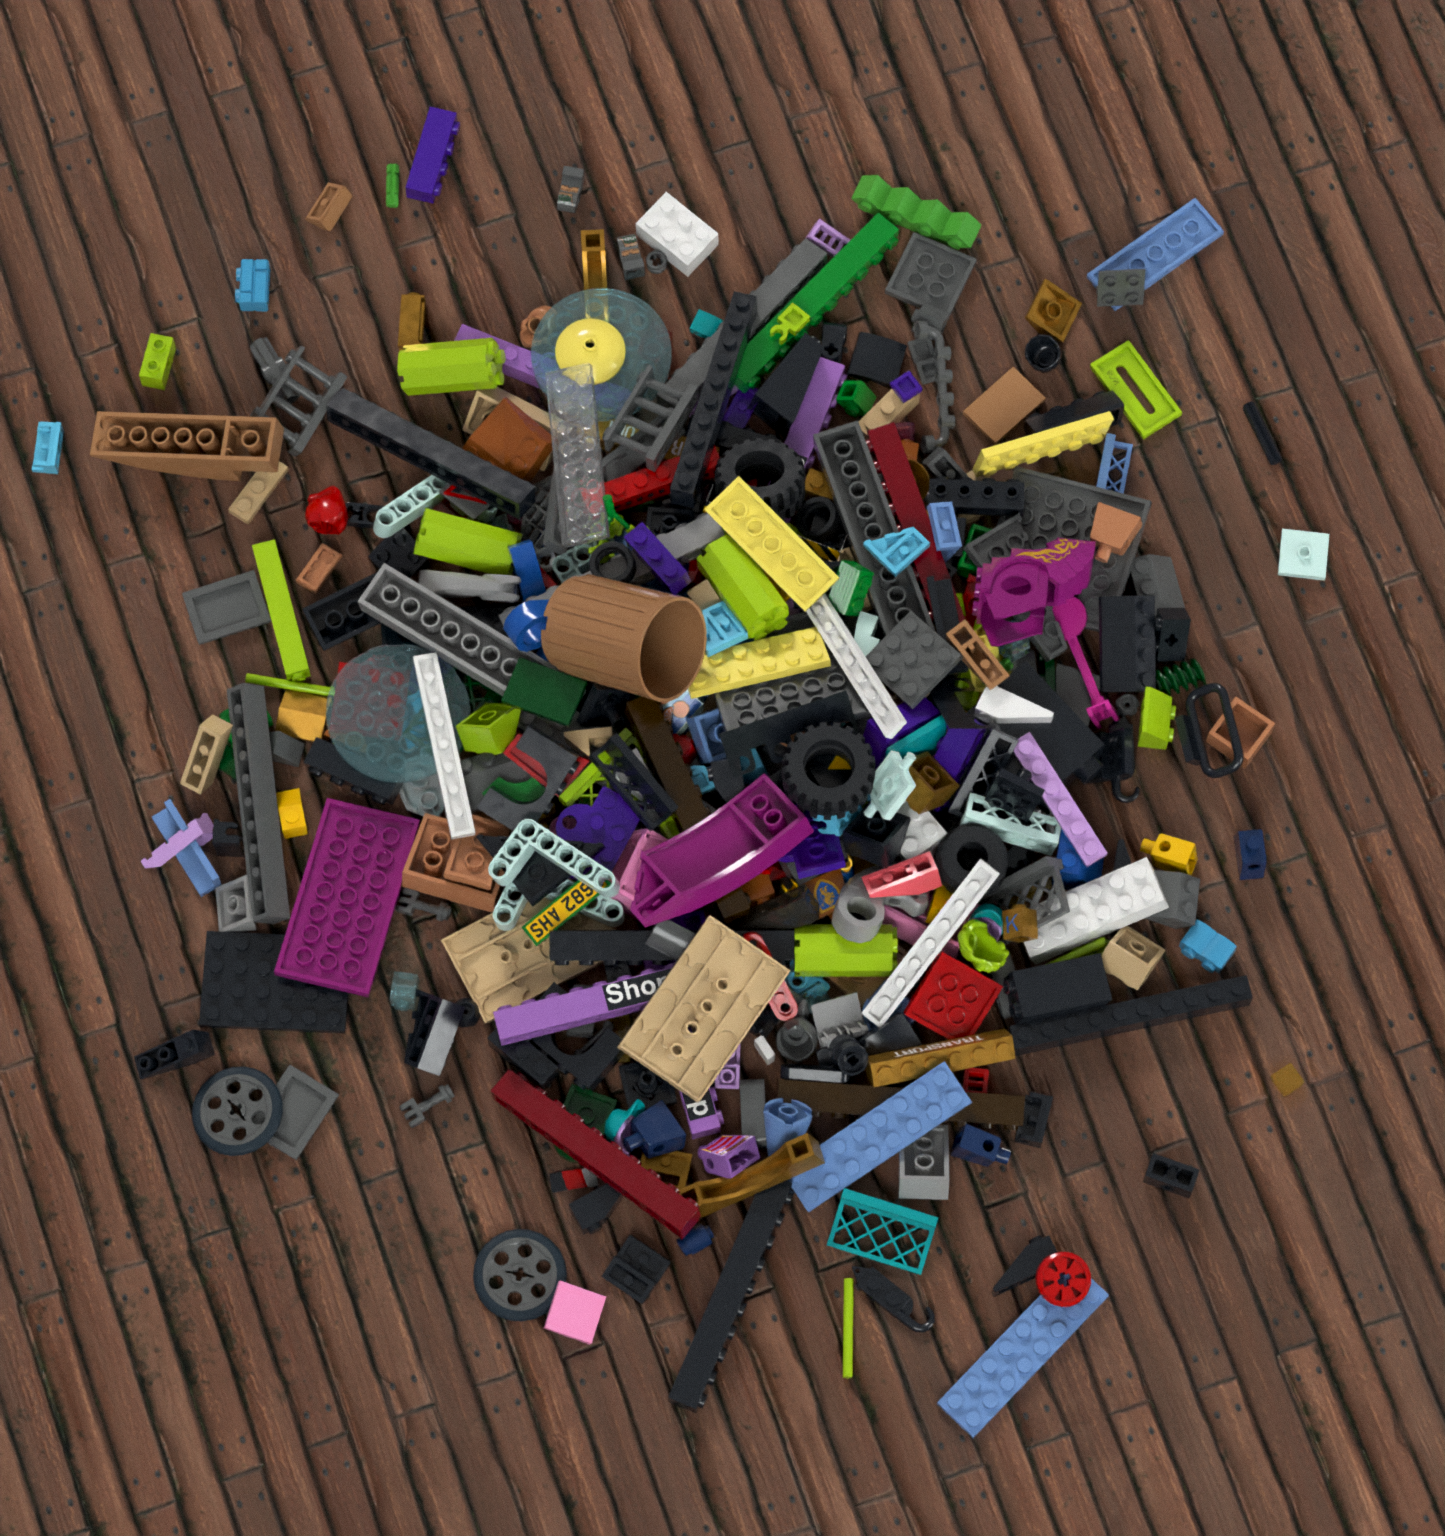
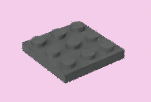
M913 232L885 289V294L917 308H921L926 303L950 313L951 316L976 265L977 259Z
M910 611L866 656V659L880 681L913 710L963 657L917 615Z

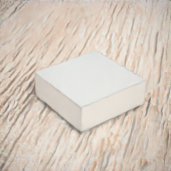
M761 1035L756 1038L754 1046L768 1066L775 1061V1053L764 1036Z

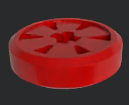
M1056 1252L1044 1258L1038 1266L1035 1277L1036 1286L1042 1298L1048 1303L1060 1307H1069L1079 1303L1087 1295L1091 1286V1273L1085 1261L1078 1255L1070 1252ZM1062 1272L1063 1275H1069V1279L1066 1280V1286L1063 1283L1058 1284L1057 1281L1060 1279L1059 1274Z

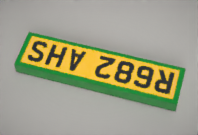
M578 880L523 925L522 929L533 943L539 946L549 938V930L561 928L601 894ZM606 880L603 882L602 888H608L612 883Z

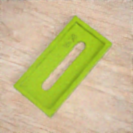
M1129 340L1090 364L1091 370L1107 391L1113 390L1123 401V413L1142 439L1147 438L1182 415V411ZM1117 367L1126 369L1128 375L1154 408L1155 412L1153 414L1146 412L1116 371Z

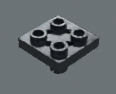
M648 507L646 527H649V530L655 537L659 535L654 533L655 530L656 533L660 530V534H667L675 530L682 523L688 524L694 521L695 510Z
M593 684L576 721L581 727L612 725L614 729H621L627 722L624 717L625 705L627 702L632 701L635 694L601 684Z
M1001 768L987 793L985 801L1013 814L1016 818L1028 822L1045 789L1029 782L1032 778V773L1027 769L1021 768L1018 770L1017 775Z
M639 1062L618 1066L628 1109L637 1099L644 1103L645 1110L663 1100L666 1106L677 1104L674 1086L650 1071L647 1067Z

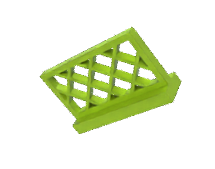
M625 728L619 736L628 747L633 744L640 751L643 759V753L637 740ZM606 751L598 756L604 764L610 765L612 759ZM592 762L559 796L558 801L565 807H569L579 798H590V806H592L593 798L598 796V794H593L592 785L596 781H606V786L610 789L609 782L605 777H600L602 773ZM588 789H590V794H584ZM631 794V797H633L634 801H637L638 798Z

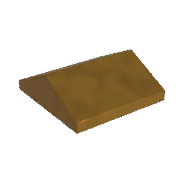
M1044 279L1025 319L1037 333L1050 335L1054 340L1062 343L1082 303L1049 280Z
M286 689L279 707L275 731H280L294 739L314 742L316 737L323 740L333 699Z

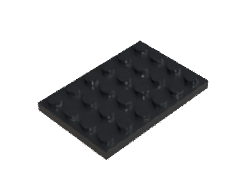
M207 931L199 1019L200 1027L346 1034L349 993L276 976L274 970L285 934Z

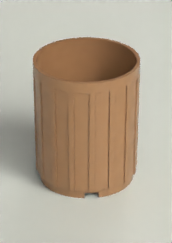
M586 574L585 576L571 577L564 581L552 594L543 616L548 617L546 630H541V643L544 654L550 664L557 667L559 672L658 702H669L681 696L691 686L704 659L707 641L705 619L698 605L686 597Z

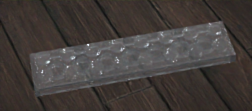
M588 362L545 373L562 546L567 548L610 538L608 515L603 502L605 485L593 368Z

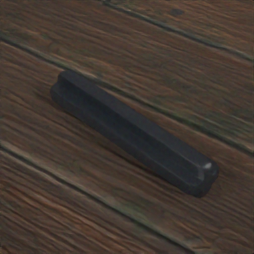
M1251 401L1244 404L1243 411L1271 465L1280 463L1282 456L1255 402Z

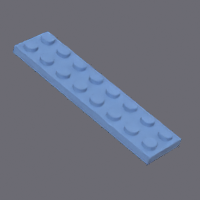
M944 1061L822 1143L820 1148L825 1161L824 1164L787 1181L792 1183V1189L806 1210L811 1212L973 1102Z
M1062 1272L1060 1279L1057 1280L1058 1284L1063 1283L1066 1286V1280L1069 1279V1275H1063ZM1091 1278V1286L1087 1295L1082 1301L1073 1306H1055L1048 1303L1040 1295L937 1402V1405L974 1438L1109 1297V1294Z

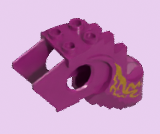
M1057 537V539L1046 543V548L1044 549L1011 548V556L992 557L991 564L983 563L982 568L977 567L976 582L981 583H976L974 600L979 601H974L972 615L977 616L976 624L982 625L990 646L998 647L1037 634L1042 635L1046 606L1062 605L1066 603V599L1074 598V595L1081 594L1083 589L1088 588L1092 575L1096 542ZM1030 611V616L1025 621L1009 622L1004 620V618Z

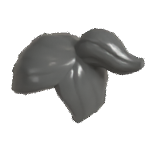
M802 999L798 1005L796 1016L785 1022L779 1028L776 1035V1045L780 1054L787 1059L799 1063L809 1058L815 1051L818 1043L816 1029L807 1020L809 1008L806 999Z

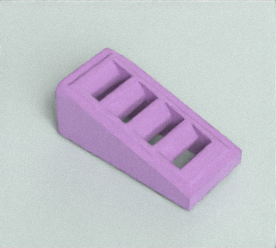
M821 219L813 225L806 236L807 240L827 252L831 257H834L841 250L842 246L850 241L849 238ZM820 230L823 233L821 237L818 239L815 236ZM827 235L831 236L829 242L825 244L823 241ZM835 240L840 241L835 250L831 248Z

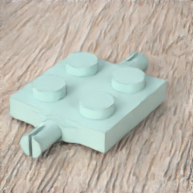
M891 750L875 771L873 789L870 794L871 803L863 812L866 817L872 818L878 810L883 819L891 820L914 790L916 784L909 773V767L916 760L913 753L908 752L904 759H902L899 752Z

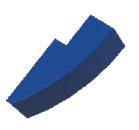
M527 540L508 546L514 574L521 579L518 587L523 603L531 596H539L545 593L546 589L532 541Z

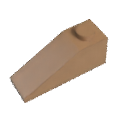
M963 620L946 633L947 643L962 655V661L990 691L1010 677L966 620Z

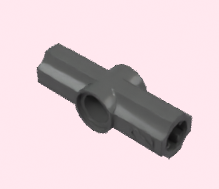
M267 337L259 338L249 347L260 365L261 373L269 386H273L286 364L282 357H278ZM285 384L281 386L277 393L279 397L290 404L296 402L301 397L300 394Z

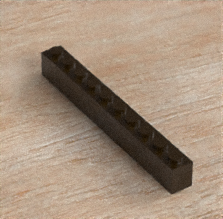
M640 697L627 702L624 713L651 773L679 807L672 815V818L680 834L711 815V811L708 806L703 805L701 789L697 784L694 785L691 778L693 776L689 764L683 761L681 756L683 751L679 742H675L672 737L673 729L668 720L665 721L662 715L663 707L661 702L646 697ZM741 886L711 902L718 921L722 924L748 915L752 905L748 893H744Z
M779 1079L778 1098H784L783 1103H791L793 1099L806 1104L812 1110L811 1115L815 1117H821L822 1112L831 1113L832 1118H846V1114H856V1119H859L904 1089V1087H873L872 1085ZM966 1092L973 1103L946 1120L954 1121V1126L960 1127L966 1124L969 1125V1122L979 1123L978 1128L993 1129V1124H1001L1005 1130H1018V1126H1023L1025 1096Z

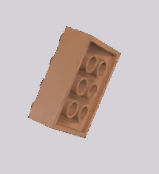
M425 813L402 872V887L493 913L501 896L503 886L498 885L494 881L491 890L444 878V871L456 839L451 840L447 819ZM502 868L497 872V876L505 874Z

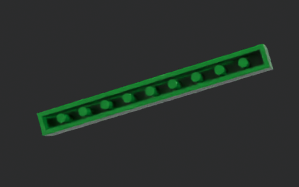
M877 213L746 345L734 385L744 394L750 388L752 390L756 388L761 381V377L765 373L769 374L772 372L777 364L776 362L781 357L785 358L789 354L792 346L807 333L811 326L816 327L821 322L822 315L826 311H832L838 303L837 300L842 295L847 296L852 290L853 284L857 280H863L868 273V269L872 265L876 266L879 264L884 256L883 254L888 249L891 251L897 245L899 229L880 213ZM793 302L810 316V321L795 336L789 332L786 342L780 345L779 338L782 334L776 333L773 337H770V330L773 326L780 325L777 322V318Z

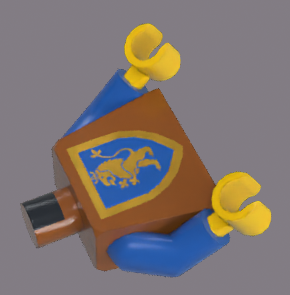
M847 854L849 860L844 868L826 872L800 886L793 879H790L793 883L791 889H786L782 884V889L789 895L797 910L810 918H818L820 921L829 917L832 922V915L839 893L849 879L855 875L852 868V859L849 854Z

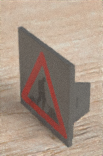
M449 483L439 491L450 502L451 507L461 516L466 514L472 520H475L491 506Z

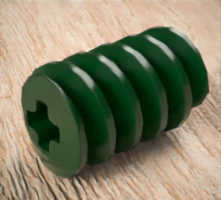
M1195 658L1189 659V665L1186 661H1181L1180 667L1177 664H1172L1171 670L1168 667H1163L1162 673L1159 670H1155L1156 690L1165 692L1169 696H1171V689L1177 695L1180 694V686L1186 692L1189 691V683L1195 689L1198 688L1199 680L1203 685H1206L1203 669Z

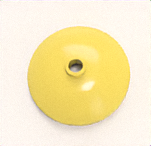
M591 318L578 320L567 326L558 337L555 347L556 361L562 373L570 380L582 385H598L612 379L622 368L626 355L625 343L619 331L608 322ZM593 343L594 346L592 348L586 347V344Z

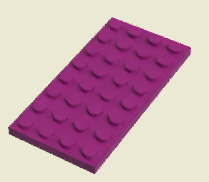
M330 798L326 799L274 970L276 976L369 998L402 887V872L420 826L419 819Z

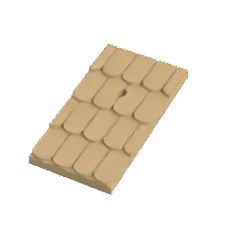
M543 898L534 907L527 901L515 927L509 931L500 930L495 924L493 913L441 940L472 1000L478 1005L479 1013L485 1023L495 1020L493 1012L498 1011L499 1007L522 1005L521 1003L525 1000L536 999L542 996L553 982L558 985L567 983L603 963V961H594V965H579V961H569V965H554V961L549 960V938L539 946L533 943L522 929V926L553 901ZM594 900L586 907L594 908L598 902ZM503 913L500 915L499 921L507 922L511 915ZM578 913L558 930L617 929L589 918L582 913Z
M709 915L617 1048L698 1103L791 970Z

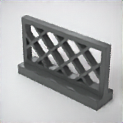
M561 464L553 467V474L533 484L535 486V493L538 492L536 502L522 518L521 542L531 540L534 543L540 533H542L536 543L533 544L537 560L552 552L558 555L567 552L577 475ZM544 514L538 525H536L541 516Z
M1046 856L1004 878L998 888L991 894L983 896L977 904L998 905L1002 911L1012 909L1008 905L1011 898L1016 895L1019 897L1016 905L1024 904V901L1031 903L1029 909L1036 910L1038 907L1043 910L1040 919L1037 920V929L1069 913L1070 908L1060 870L1064 869L1062 859ZM1053 876L1054 884L1052 889L1049 890L1045 888L1048 878ZM1035 886L1037 890L1033 900L1026 896L1030 887ZM1043 891L1049 893L1045 906L1039 904ZM1056 897L1059 899L1061 908L1054 912L1050 909ZM1003 938L1001 940H998L1004 942L1005 945L1012 942L1004 940Z

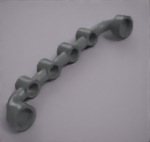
M916 321L914 325L915 339L926 340L928 335H930L935 340V381L938 386L936 403L939 406L938 428L940 429V437L935 440L933 435H923L920 442L922 454H931L937 447L942 448L949 440V429H954L955 416L948 414V406H953L954 394L953 392H947V383L952 382L953 373L951 369H946L945 360L951 359V348L944 345L943 335L938 329L928 326L927 321Z

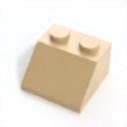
M1125 926L1111 939L1101 957L1106 973L1116 976L1126 986L1138 990L1147 980L1166 950L1129 926Z

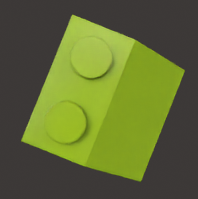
M1145 687L1141 703L1138 747L1166 750L1168 742H1173L1174 728H1170V719H1175L1176 706L1172 705L1171 696L1152 687Z
M485 703L455 726L464 750L466 752H476L477 754L493 753L497 755L503 753L515 738L521 710L507 704Z

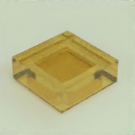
M1291 1063L1270 1076V1079L1283 1097H1286L1305 1083Z

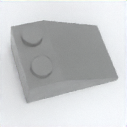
M938 1125L899 1152V1199L948 1200V1125Z

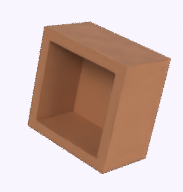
M1235 697L1231 702L1243 748L1244 759L1241 766L1245 769L1272 733L1275 723ZM1222 714L1208 733L1206 743L1231 760H1234V752L1224 714Z

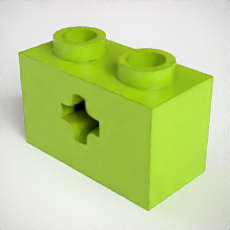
M150 333L139 373L142 386L165 391L176 351L173 337Z

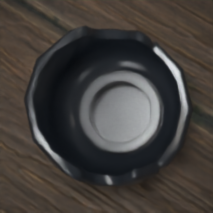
M1039 334L1032 337L1026 344L1025 358L1038 372H1049L1055 369L1061 361L1062 350L1050 335Z

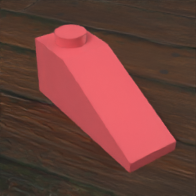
M930 851L862 877L870 898L920 895L942 886L938 868Z

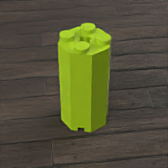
M493 338L404 345V350H400L398 353V376H403L404 382H400L401 389L408 396L497 388L498 385L504 384L502 366L505 363L506 355L503 349H499V345Z
M425 508L413 554L487 574L512 575L513 566L511 565L512 561L507 547L520 543L522 533Z
M724 535L708 544L705 548L707 553L704 557L701 554L697 557V567L705 579L709 581L721 601H724L748 632V639L753 638L754 641L764 639L772 631L784 628L788 623L786 620L789 616L788 605L761 567L729 535Z
M795 924V977H890L897 968V927H892V924H882L878 934L871 941L863 943L846 940L836 932L832 924Z

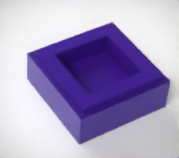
M910 371L890 382V387L902 403L907 402L923 390Z

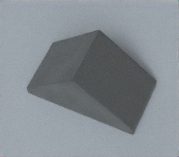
M280 731L269 732L272 761L299 767L305 744Z

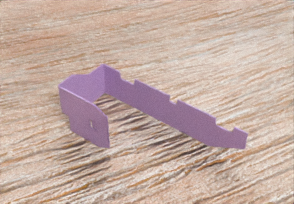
M202 813L199 819H194L188 823V829L184 832L182 829L168 839V844L164 842L151 852V858L148 860L146 858L142 859L141 863L144 868L161 867L195 839L199 846L209 842L213 838L212 830L214 825L208 814Z

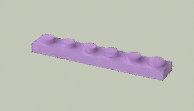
M1028 732L1018 738L1013 754L1022 768L1032 773L1031 782L1045 789L1041 798L1086 868L1105 857L1107 851L1031 733Z

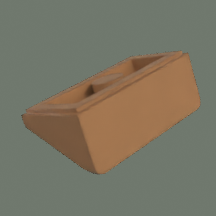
M328 182L305 218L306 221L330 232L351 200L352 194L345 186Z

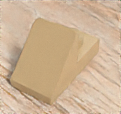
M612 726L564 732L566 744L586 759H589L591 755V745L602 747L614 735Z

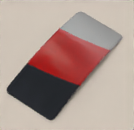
M586 1168L556 1172L549 1175L553 1193L598 1186L597 1176Z

